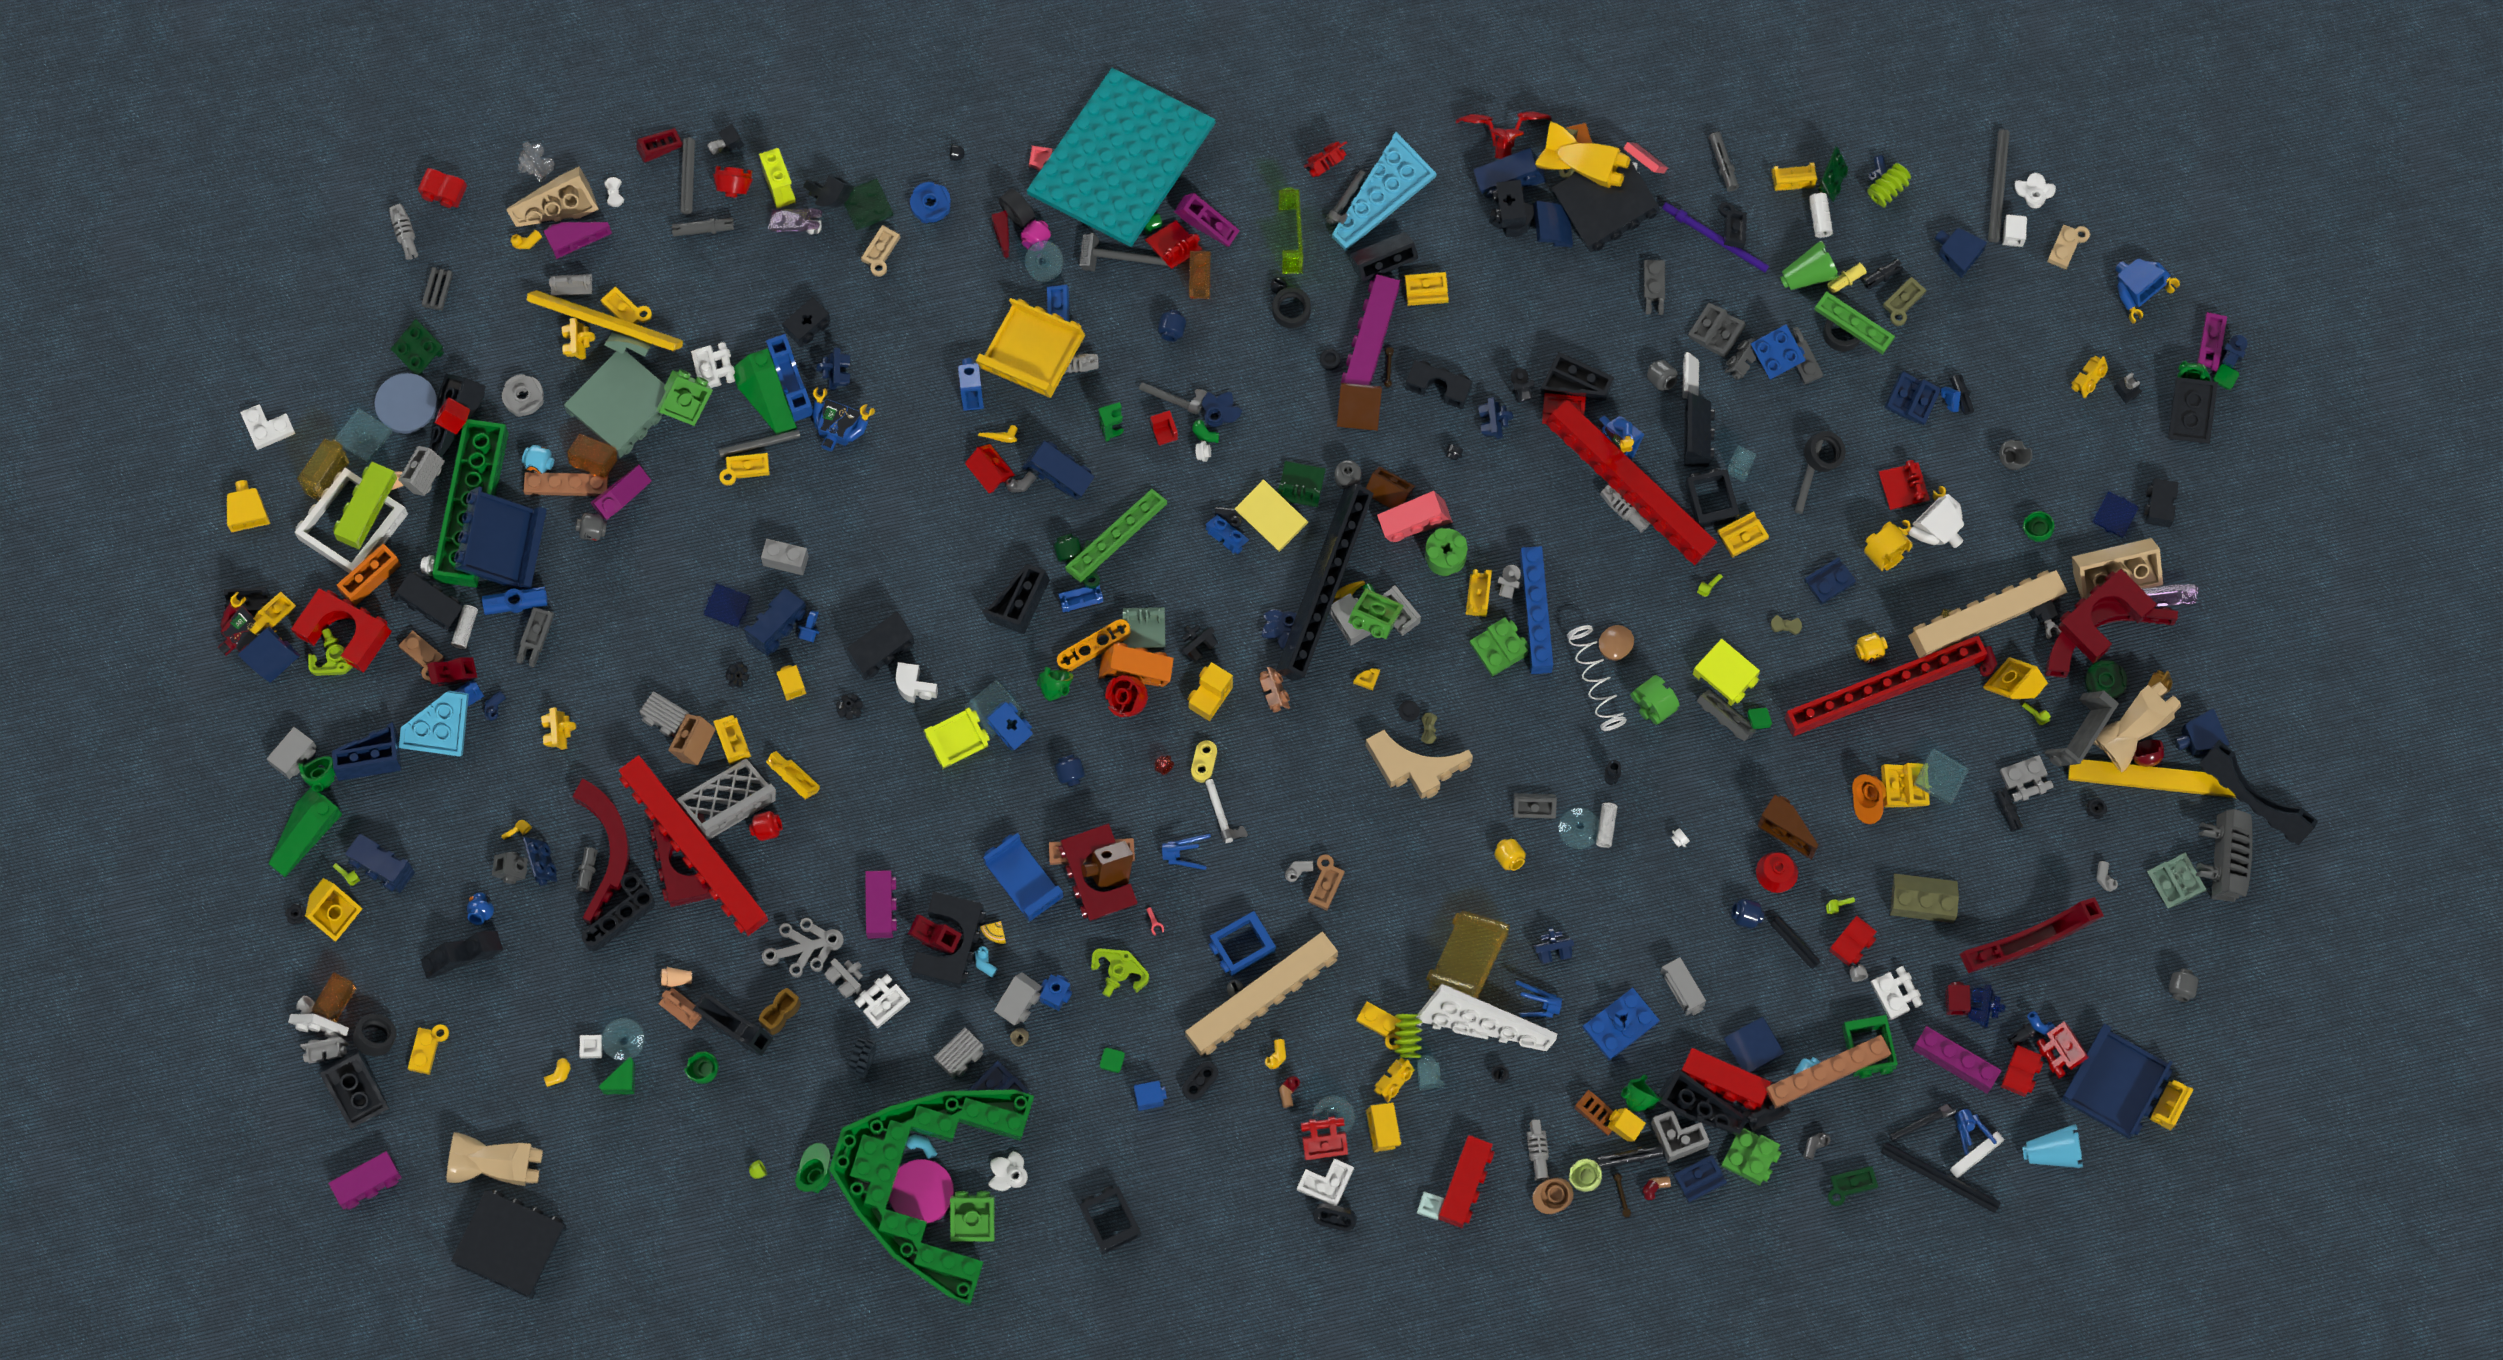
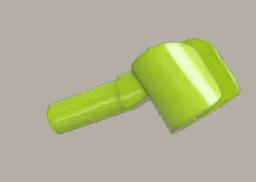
M1718 574L1709 584L1702 582L1697 593L1707 597L1714 585L1723 576Z
M2027 703L2022 705L2023 708L2033 714L2039 725H2044L2050 721L2049 718L2051 716L2046 710L2039 713Z
M337 863L333 865V868L342 874L350 886L360 881L354 870L348 874Z
M1854 897L1839 901L1834 899L1829 901L1826 905L1827 914L1839 913V906L1855 902Z

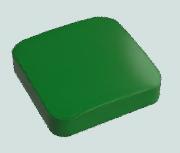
M2222 364L2213 382H2218L2219 386L2231 390L2239 376V372Z
M1767 708L1748 710L1747 715L1753 729L1771 727L1772 721Z
M1105 1048L1100 1068L1119 1073L1125 1058L1124 1052Z

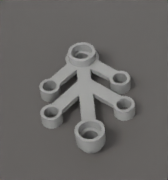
M804 918L800 922L801 929L804 932L810 931L820 937V939L812 941L794 931L790 924L784 923L779 928L781 936L789 937L799 944L779 950L767 948L762 953V960L767 966H775L780 958L802 953L798 961L792 964L789 969L790 974L797 978L802 975L803 968L814 950L822 948L819 956L810 962L811 969L815 972H820L830 952L838 950L843 945V935L835 929L825 931L814 925L811 919ZM805 922L811 923L809 928H804L803 924ZM788 927L790 929L789 933L784 934L782 932L783 928ZM831 936L837 938L833 943L829 942ZM768 953L774 954L772 959H768L766 956ZM815 962H820L821 966L819 968H814L813 964ZM795 967L800 968V972L797 974L792 972Z

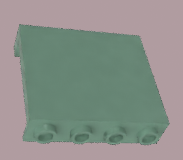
M616 351L564 404V407L571 417L575 416L612 447L617 452L618 457L621 458L633 449L638 439L642 440L646 436L647 430L652 425L658 424L663 414L658 412L657 408L666 392L664 389L665 384L626 351L623 354Z

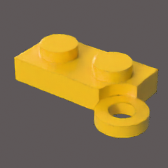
M616 287L601 299V303L616 318L637 324L638 321L648 322L652 317L649 307L640 306L637 308ZM646 311L647 316L641 317L640 313Z
M768 454L726 457L727 469L720 473L719 478L722 484L729 486L735 483L736 478L770 475ZM726 474H730L732 478L730 480H725L724 476Z
M1366 1002L1356 1021L1386 1038L1385 1045L1388 1049L1395 1050L1400 1048V1045H1391L1389 1041L1391 1038L1401 1039V1037L1395 1035V1032L1401 1030L1395 1024L1401 1022V1020Z
M436 1025L432 1031L418 1028L408 1065L409 1071L430 1075L438 1042L445 1041L449 1036V1030L445 1025ZM438 1030H444V1035L438 1037L436 1033Z

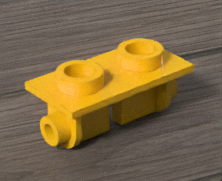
M2097 356L2090 358L2083 368V372L2088 374L2085 375L2080 372L2072 382L2071 388L2076 392L2080 390L2084 399L2089 393L2093 392L2100 378L2106 375L2108 366L2105 357L2103 356L2101 359Z
M1401 1057L1399 1060L1396 1059L1387 1070L1392 1075L1391 1078L1384 1074L1375 1084L1374 1092L1378 1095L1382 1094L1386 1102H1389L1392 1097L1397 1095L1400 1087L1411 1078L1414 1072V1068L1409 1060H1404Z

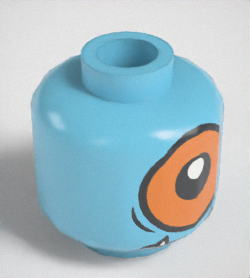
M532 445L530 448L527 447L525 449L522 463H524L525 469L542 474L552 469L554 458H552L551 450L538 445Z

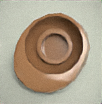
M1621 625L1608 627L1599 639L1601 654L1612 661L1623 659L1632 650L1634 645L1632 632Z
M1548 1179L1535 1189L1532 1197L1533 1204L1541 1213H1558L1571 1204L1573 1199L1572 1186L1565 1179Z

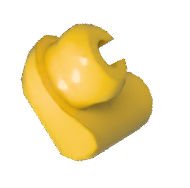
M534 230L527 238L515 234L510 240L512 246L516 249H530L542 238V235L537 230Z
M1284 1039L1274 1041L1275 1052L1265 1059V1065L1268 1068L1276 1069L1286 1060Z
M559 1059L554 1074L544 1077L547 1087L567 1079L570 1071V1063L567 1059Z

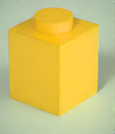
M796 665L784 666L777 672L786 701L806 694Z
M1622 1108L1615 1110L1609 1118L1610 1123L1607 1127L1628 1142L1636 1140L1646 1123L1628 1109Z

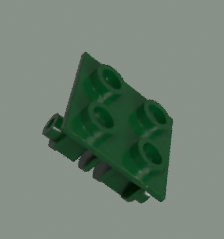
M1835 146L1818 187L1819 193L1829 195L1832 202H1834L1836 195L1840 193L1841 183L1848 173V166L1837 146Z
M417 319L411 323L391 348L397 357L416 375H420L435 356L441 357L444 354L443 346Z
M1285 461L1278 494L1287 502L1318 508L1326 469Z

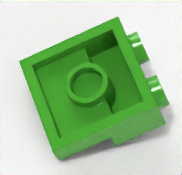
M682 369L679 372L672 371L664 386L666 392L657 410L662 414L695 426L713 390L709 386L708 381L702 377L691 378V375Z
M1365 589L1354 606L1348 623L1352 624L1355 629H1364L1370 632L1376 638L1382 637L1387 639L1404 605L1369 589Z
M1506 617L1489 626L1487 631L1469 642L1492 677L1523 659L1528 654L1527 648H1529L1527 641L1524 637H1518L1516 634L1518 629L1512 620L1508 621Z
M1743 1128L1740 1135H1736L1721 1166L1760 1186L1763 1180L1768 1181L1773 1171L1769 1167L1772 1161L1777 1163L1782 1151L1778 1150L1780 1144L1763 1135L1758 1136Z
M956 1191L955 1195H951V1241H994L995 1195H990L989 1191H978L977 1195H968V1191Z

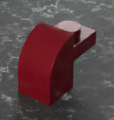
M459 657L448 662H431L427 664L431 684H438L439 687L459 684L478 678L473 657Z
M916 915L908 932L909 935L921 941L924 946L942 953H953L962 935L945 924L937 925L922 915Z

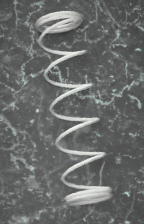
M1590 625L1580 626L1571 630L1567 637L1571 645L1585 646L1577 653L1576 661L1582 664H1592L1582 674V679L1585 681L1598 682L1590 689L1589 697L1596 700L1606 699L1596 708L1595 714L1604 718L1613 717L1602 723L1600 728L1603 731L1618 728L1626 723L1625 717H1619L1624 713L1609 716L1597 714V710L1601 705L1617 697V695L1604 698L1591 696V691L1597 685L1611 677L1599 680L1584 678V673L1588 669L1604 661V659L1593 662L1578 661L1577 657L1584 649L1597 643L1595 641L1588 644H1573L1571 640L1582 638L1593 630ZM1589 629L1581 634L1574 635L1578 631ZM1621 721V722H1619V723H1617V724H1614V725H1612V726L1605 727V726H1607V725H1609V724H1611V723H1613V722Z

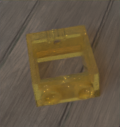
M324 438L297 478L304 493L318 501L321 499L323 491L326 488H330L337 473L342 472L349 463L346 452L343 451V446L335 440L329 441Z

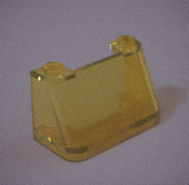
M1462 910L1461 914L1456 913L1452 922L1455 925L1435 970L1430 969L1426 981L1429 982L1428 989L1436 992L1441 984L1478 999L1499 951L1509 935L1511 925Z

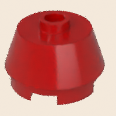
M716 166L715 174H713L716 191L725 192L727 197L737 198V194L746 195L753 181L751 179L752 170H747L746 174L743 173L744 169L726 167L724 171H721V167Z
M1771 852L1759 860L1756 867V876L1761 886L1773 893H1781L1789 890L1796 883L1798 867L1789 855L1782 852Z

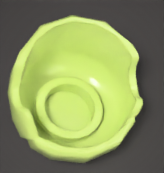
M1578 1160L1570 1168L1569 1180L1577 1190L1583 1192L1593 1191L1602 1180V1171L1600 1166L1593 1160Z

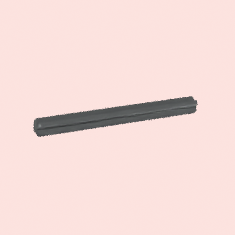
M2004 129L1998 132L1988 241L1997 243L2000 239L2010 134L2008 130Z

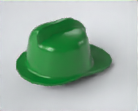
M815 1143L804 1152L795 1179L796 1186L800 1191L819 1193L830 1182L831 1175L828 1168L831 1154L826 1145Z

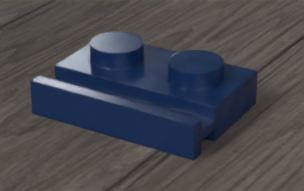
M1839 557L1804 579V582L1808 584L1809 589L1821 605L1856 583L1855 578L1847 567L1843 565Z
M1713 1155L1674 1174V1178L1688 1203L1727 1184Z

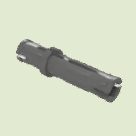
M1712 133L1709 135V140L1720 168L1719 174L1723 176L1727 191H1734L1739 188L1734 174V165H1731L1721 133Z
M733 217L716 220L715 218H710L707 221L672 224L673 237L709 232L716 234L717 231L735 230L733 225L734 219Z

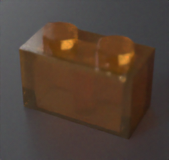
M1190 251L1189 298L1210 299L1211 251Z
M582 434L577 436L567 451L570 465L603 478L608 476L617 462L615 447Z
M333 972L312 1007L313 1012L336 1023L356 990L355 985L352 981Z

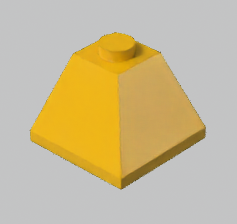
M2009 657L1983 687L1985 690L2010 699L2035 698L2048 682L2037 666Z
M323 878L309 895L305 917L336 942L363 908L334 883Z

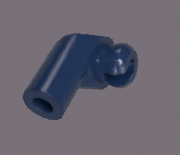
M1882 155L1874 157L1876 169L1868 175L1870 182L1873 184L1887 172Z

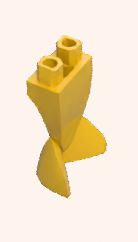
M1550 122L1546 148L1537 159L1535 165L1541 169H1573L1595 183L1610 188L1611 185L1621 187L1624 175L1617 173L1616 170L1618 166L1627 169L1630 157L1621 153L1619 148L1612 146L1578 143L1566 129Z

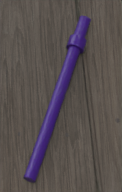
M1667 202L1664 204L1662 209L1673 215L1678 222H1684L1764 273L1769 269V265L1743 249L1724 245V238L1688 216L1686 211L1678 210Z

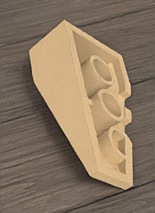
M577 167L550 181L506 210L515 226L519 227L540 224L543 221L554 220L555 222L565 218H581L598 210V205L589 182L581 168Z

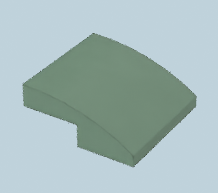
M613 331L605 342V346L621 354L629 348L643 356H646L653 345Z
M2186 852L2147 871L2168 909L2206 891L2200 877L2196 876L2197 872Z

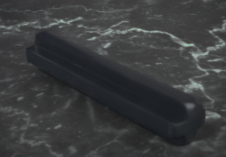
M1779 916L1771 921L1770 925L1811 969L1820 963L1819 958Z

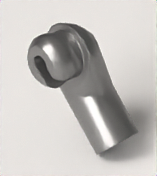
M1028 472L1022 480L1007 479L1005 485L1007 490L1012 493L1025 492L1036 480V476Z
M1818 1133L1809 1137L1803 1157L1813 1160L1816 1149L1830 1143V1136L1825 1133Z

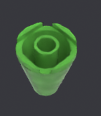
M1820 241L1782 271L1783 276L1780 279L1785 288L1789 287L1790 290L1834 280L1839 278L1830 254L1825 251L1824 243Z

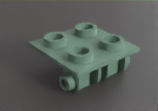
M1123 608V620L1129 623L1131 629L1130 636L1123 641L1124 644H1127L1129 648H1165V608Z

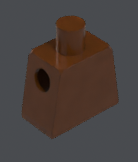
M1126 841L1097 849L1093 852L1092 862L1082 865V874L1084 877L1092 876L1097 886L1100 887L1129 884L1134 854Z

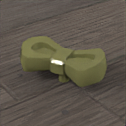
M1776 615L1770 623L1774 632L1783 630L1797 635L1802 630V623L1799 618L1790 621L1783 620L1780 616Z
M1425 713L1422 717L1424 733L1421 741L1425 744H1432L1436 739L1434 724L1437 716L1433 713Z

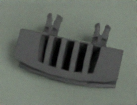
M2226 810L2217 815L2216 826L2204 822L2199 825V828L2203 829V831L2198 833L2199 836L2215 838L2214 866L2198 863L2196 869L2201 871L2196 873V876L2213 880L2212 899L2235 902L2239 896L2246 897L2249 887L2253 847L2252 817L2250 814L2240 810Z

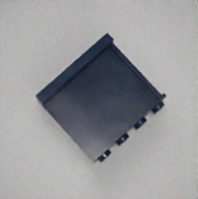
M479 486L471 490L467 495V511L463 515V530L458 538L460 545L454 557L456 562L455 569L518 590H526L532 585L547 509L542 507L532 509L481 492L482 487Z
M2104 1023L2087 1052L2089 1058L2084 1060L2079 1066L2061 1101L2130 1139L2133 1134L2138 1135L2143 1126L2140 1121L2143 1116L2148 1117L2153 1106L2150 1103L2153 1098L2157 1099L2163 1088L2160 1085L2163 1079L2166 1081L2169 1079L2173 1071L2170 1068L2173 1062L2170 1060L2166 1063L2110 1031L2112 1027Z

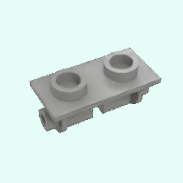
M592 274L551 276L549 278L551 295L592 294Z
M331 1036L327 1040H310L306 1044H301L300 1047L306 1051V1054H303L304 1062L311 1064L324 1061V1053H326V1059L328 1060L342 1058L347 1054L345 1046H349V1043L340 1036Z

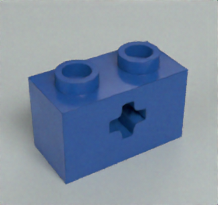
M1002 702L984 720L1012 751L1016 750L1033 735L1030 730L1032 727L1027 720L1020 719L1017 715L1018 710L1012 703ZM1006 721H1013L1012 727L1014 729H1007L1008 723Z

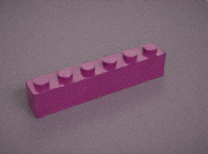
M1376 274L1375 281H1370L1368 292L1371 294L1369 299L1364 301L1362 309L1365 311L1364 318H1359L1357 329H1360L1358 336L1354 335L1351 346L1354 348L1353 354L1348 355L1346 366H1349L1347 373L1343 372L1341 383L1371 386L1398 295L1400 280Z

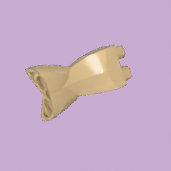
M2161 682L2152 687L2147 685L2140 691L2121 720L2104 726L2093 743L2106 752L2121 773L2131 763L2138 740L2154 734L2175 718L2174 713L2181 707L2180 701L2175 696H2172L2166 702L2162 699L2167 693V689Z
M454 1132L447 1168V1182H463L482 1173L499 1181L525 1186L526 1183H538L540 1171L528 1169L529 1162L541 1163L543 1150L532 1148L531 1144L527 1143L486 1146L475 1138Z

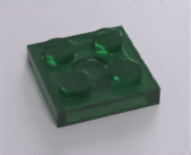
M877 178L854 187L848 200L844 203L856 231L894 216Z

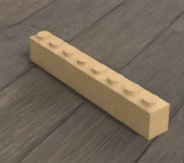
M2046 570L2036 575L2037 579L2031 580V578H2027L2019 583L2020 586L2016 588L2011 585L2001 590L2002 594L1996 595V593H1992L1984 597L1985 601L1981 603L1976 600L1966 605L1967 609L1961 611L1960 608L1949 612L1950 616L1943 618L1941 615L1931 620L1932 624L1926 626L1925 623L1914 627V632L1908 637L1918 657L1922 658L2029 612L2043 603L2061 598L2067 593V590L2057 570L2051 573Z
M1322 931L1186 1030V1038L1200 1056L1205 1053L1207 1055L1211 1054L1216 1050L1217 1044L1221 1041L1227 1042L1230 1040L1236 1030L1239 1028L1243 1030L1251 1024V1019L1256 1016H1263L1269 1010L1268 1007L1273 1003L1275 1005L1281 1003L1286 998L1285 995L1288 992L1297 991L1303 986L1302 982L1306 979L1312 980L1320 973L1319 970L1324 966L1328 968L1337 961V949Z

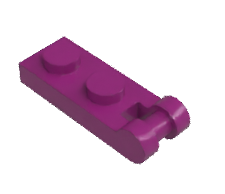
M2207 312L2197 363L2217 371L2227 316ZM2206 354L2213 355V360L2206 359Z

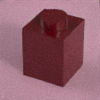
M1963 982L1951 983L1945 990L1946 1015H1968L1971 1010L1970 985H1964Z

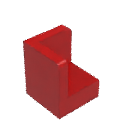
M448 397L440 408L435 423L457 434L466 423L470 409Z
M1170 410L1150 417L1151 427L1158 445L1178 440V431Z

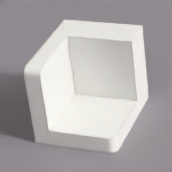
M2006 215L2003 224L2002 245L2023 247L2026 240V216Z

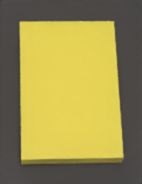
M1264 479L1235 508L1279 552L1308 523Z

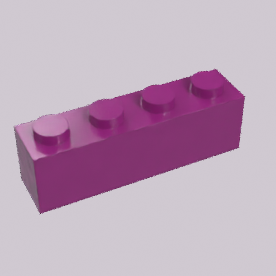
M1927 1026L1913 1048L1915 1052L1988 1094L2002 1071Z

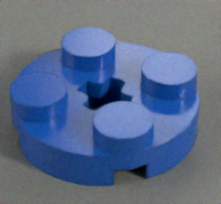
M925 182L914 189L910 198V207L912 213L921 222L932 223L940 221L950 212L951 199L949 192L944 186L934 184V182ZM930 198L936 202L933 206L926 205L927 199Z

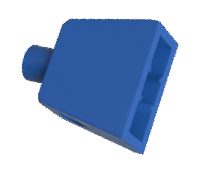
M965 358L962 360V365L958 366L963 411L984 409L979 364L975 363L972 358Z

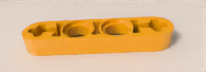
M1123 619L1116 620L1062 651L1057 657L1059 668L1068 672L1105 652L1113 644L1126 640L1131 634L1129 623ZM1121 626L1122 628H1125V632L1123 634H1121V632H1117V627ZM1111 630H1112V633H1113L1114 636H1115V639H1114V640L1112 639V636H1111V634L1109 633V631H1111ZM1102 635L1109 638L1108 643L1105 645L1097 643L1098 638ZM1082 646L1091 648L1088 655L1083 656L1079 653ZM1074 651L1076 652V655H1077V657L1079 658V660H1077V661H1076V658H1075L1074 655H1073V652H1074ZM1067 657V659H1070L1071 664L1063 663V658Z

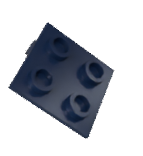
M523 837L536 882L540 886L546 885L548 883L547 880L557 882L556 867L552 863L550 857L551 850L547 843Z

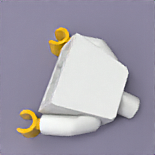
M1940 486L1939 492L1941 494L1933 491L1932 496L1935 502L1913 523L1914 527L1910 526L1908 520H1903L1902 524L1908 528H1898L1904 535L1909 534L1921 542L1931 545H1941L1949 542L1953 548H1956L1963 542V539L1957 533L1964 526L1961 505L1949 494L1946 495L1945 487Z

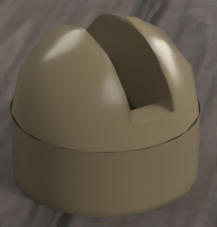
M1017 1028L1011 1033L1010 1039L1014 1045L1021 1047L1029 1040V1033L1024 1028Z

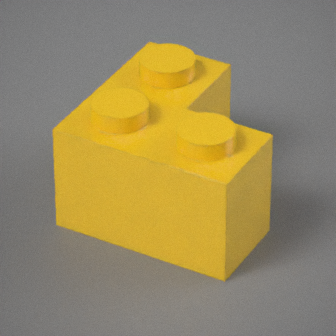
M1212 662L1208 667L1205 666L1199 674L1200 686L1197 691L1193 690L1187 699L1189 701V709L1208 721H1211L1233 688V675Z

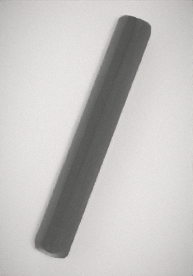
M691 138L683 140L680 212L686 215L691 214L693 211L695 140Z

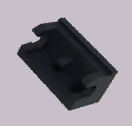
M266 587L224 589V597L226 598L225 609L236 592H239L236 596L239 601L244 597L246 598V601L241 606L251 615H256L270 601V593Z

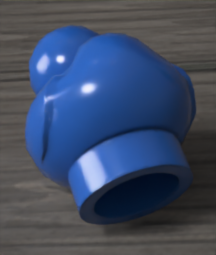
M478 892L469 898L467 917L471 923L481 925L493 916L494 907L491 903L487 902L485 894Z

